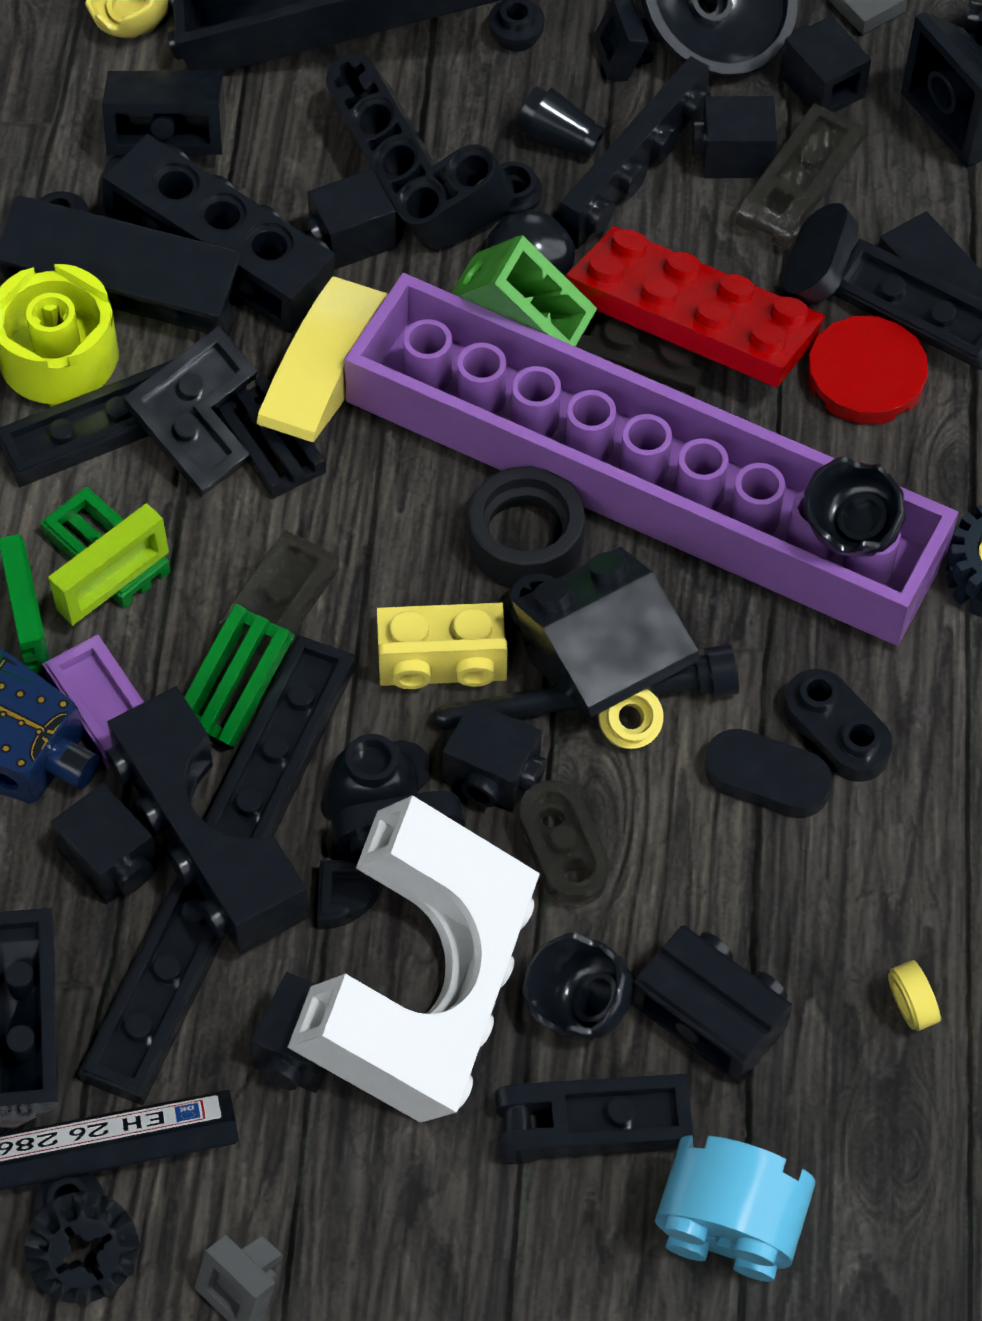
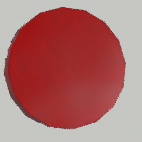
M852 316L832 323L817 336L809 353L807 365L808 385L814 396L817 393L819 398L825 402L824 408L834 416L856 424H884L895 420L896 414L902 413L906 409L909 412L918 404L928 377L927 354L917 337L900 324L878 316Z

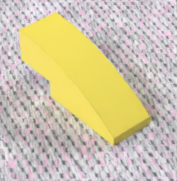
M332 276L302 321L283 357L258 412V425L310 442L316 440L346 399L344 359L388 293Z

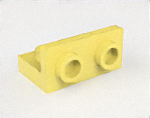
M503 603L377 608L380 686L396 685L403 689H418L428 684L460 683L465 686L478 687L487 685L492 681H507V640L505 639Z

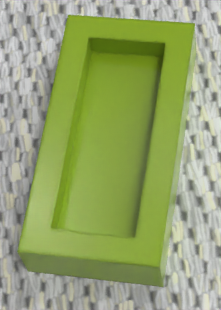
M147 503L48 576L56 610L72 626L169 553L163 518Z

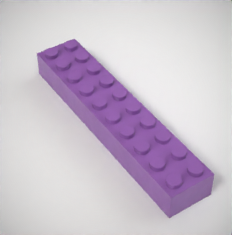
M402 273L344 359L346 402L501 471L509 468L529 466L550 471L571 483L582 499L583 507L896 646H899L950 548L959 512L900 487L904 493L906 520L897 540L885 551L877 552L874 556L870 557L843 556L829 550L817 540L806 519L804 491L814 472L835 458L405 273Z

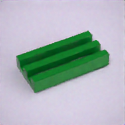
M87 486L40 522L42 534L70 560L86 549V547L66 530L62 524L68 525L89 546L103 536L78 514L80 510L85 509L108 531L124 520ZM164 556L111 596V598L125 609L133 603V594L138 590L144 594L152 587L151 580L158 576L160 579H163L171 572L169 560Z
M20 534L1 537L0 552L23 661L36 674L44 673L42 664L50 660L24 537L20 538Z
M236 603L184 697L208 735L235 748L295 637L293 633L285 628L271 623L269 620L248 611ZM246 625L250 626L202 716L198 715ZM267 635L272 639L224 728L217 725L216 723L245 674L246 668L263 636Z

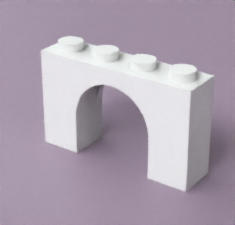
M410 796L377 811L356 869L416 904L432 921L440 936L445 954V978L441 993L433 1007L426 1014H422L400 1006L349 975L343 974L310 987L288 1048L421 1123L457 1113L471 1092L473 1078L470 1074L479 1048L486 1042L492 1031L494 1018L491 1013L500 988L506 983L512 973L514 958L511 955L520 930L526 925L532 915L534 900L531 897L540 873L416 797Z

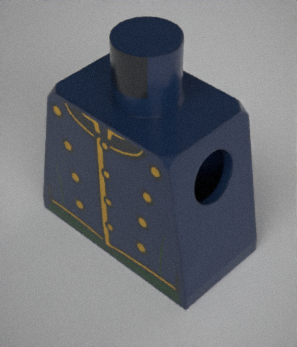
M0 648V794L26 803H32L39 800L54 777L80 790L84 789L93 779L100 758L98 754L78 745L84 733L78 707L71 699L10 653Z

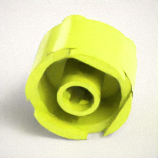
M54 264L55 271L35 273L34 267L22 270L10 277L0 287V371L7 384L21 396L35 402L49 404L51 407L101 388L112 376L119 360L113 311L104 285L91 273L68 264Z

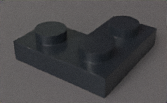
M217 326L127 394L123 399V405L198 495L202 497L248 461L249 452L227 428L214 410L254 381L258 371L221 327Z

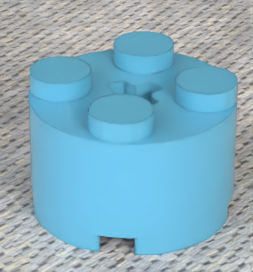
M693 1135L684 1136L680 1139L655 1223L669 1235L665 1246L669 1251L696 1261H705L708 1251L735 1259L733 1269L736 1272L759 1281L773 1282L777 1269L788 1268L792 1264L816 1181L803 1168L799 1181L783 1173L786 1159L762 1148L716 1136L707 1137L704 1149L694 1148Z

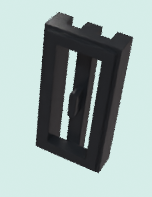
M263 375L255 379V387L249 390L244 387L233 398L227 400L214 410V412L249 452L250 455L247 462L274 499L326 473V463L313 442L284 433L306 465L301 467L276 430L257 424L258 412L260 410L258 404L263 403L271 385L267 376ZM242 411L246 413L269 449L287 472V475L281 478L278 476L236 414Z

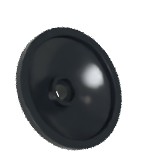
M641 0L646 20L661 45L682 64L692 56L709 65V75L716 77L742 76L756 71L769 63L784 48L785 38L792 34L798 12V0H703L708 6V13L701 9L698 0Z

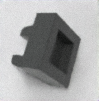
M225 1235L205 1250L194 1289L227 1321H263L276 1284L274 1280L277 1274L271 1268L282 1260L283 1254L264 1236L257 1238L240 1249Z

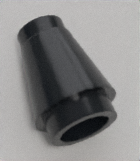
M538 86L528 96L516 122V128L526 132L527 140L582 155L588 159L593 156L605 132L604 127L596 124V121L577 108L554 88H550L547 92Z

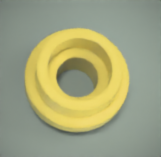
M645 689L599 713V725L604 736L612 744L623 749H638L651 743L659 734L663 725V709L658 698L650 690ZM631 706L640 713L641 722L636 729H628L621 724L619 712L622 707Z

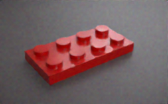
M615 226L565 276L597 308V311L778 388L814 343L821 332L826 316L808 308L805 303L796 298L781 297L755 286L752 281L744 276L724 273L701 263L698 258L689 253L672 251L647 240L643 234L637 231L620 229Z

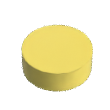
M910 960L891 968L888 974L889 984L897 1006L909 1027L918 1032L939 1023L941 1016L936 998L917 962Z

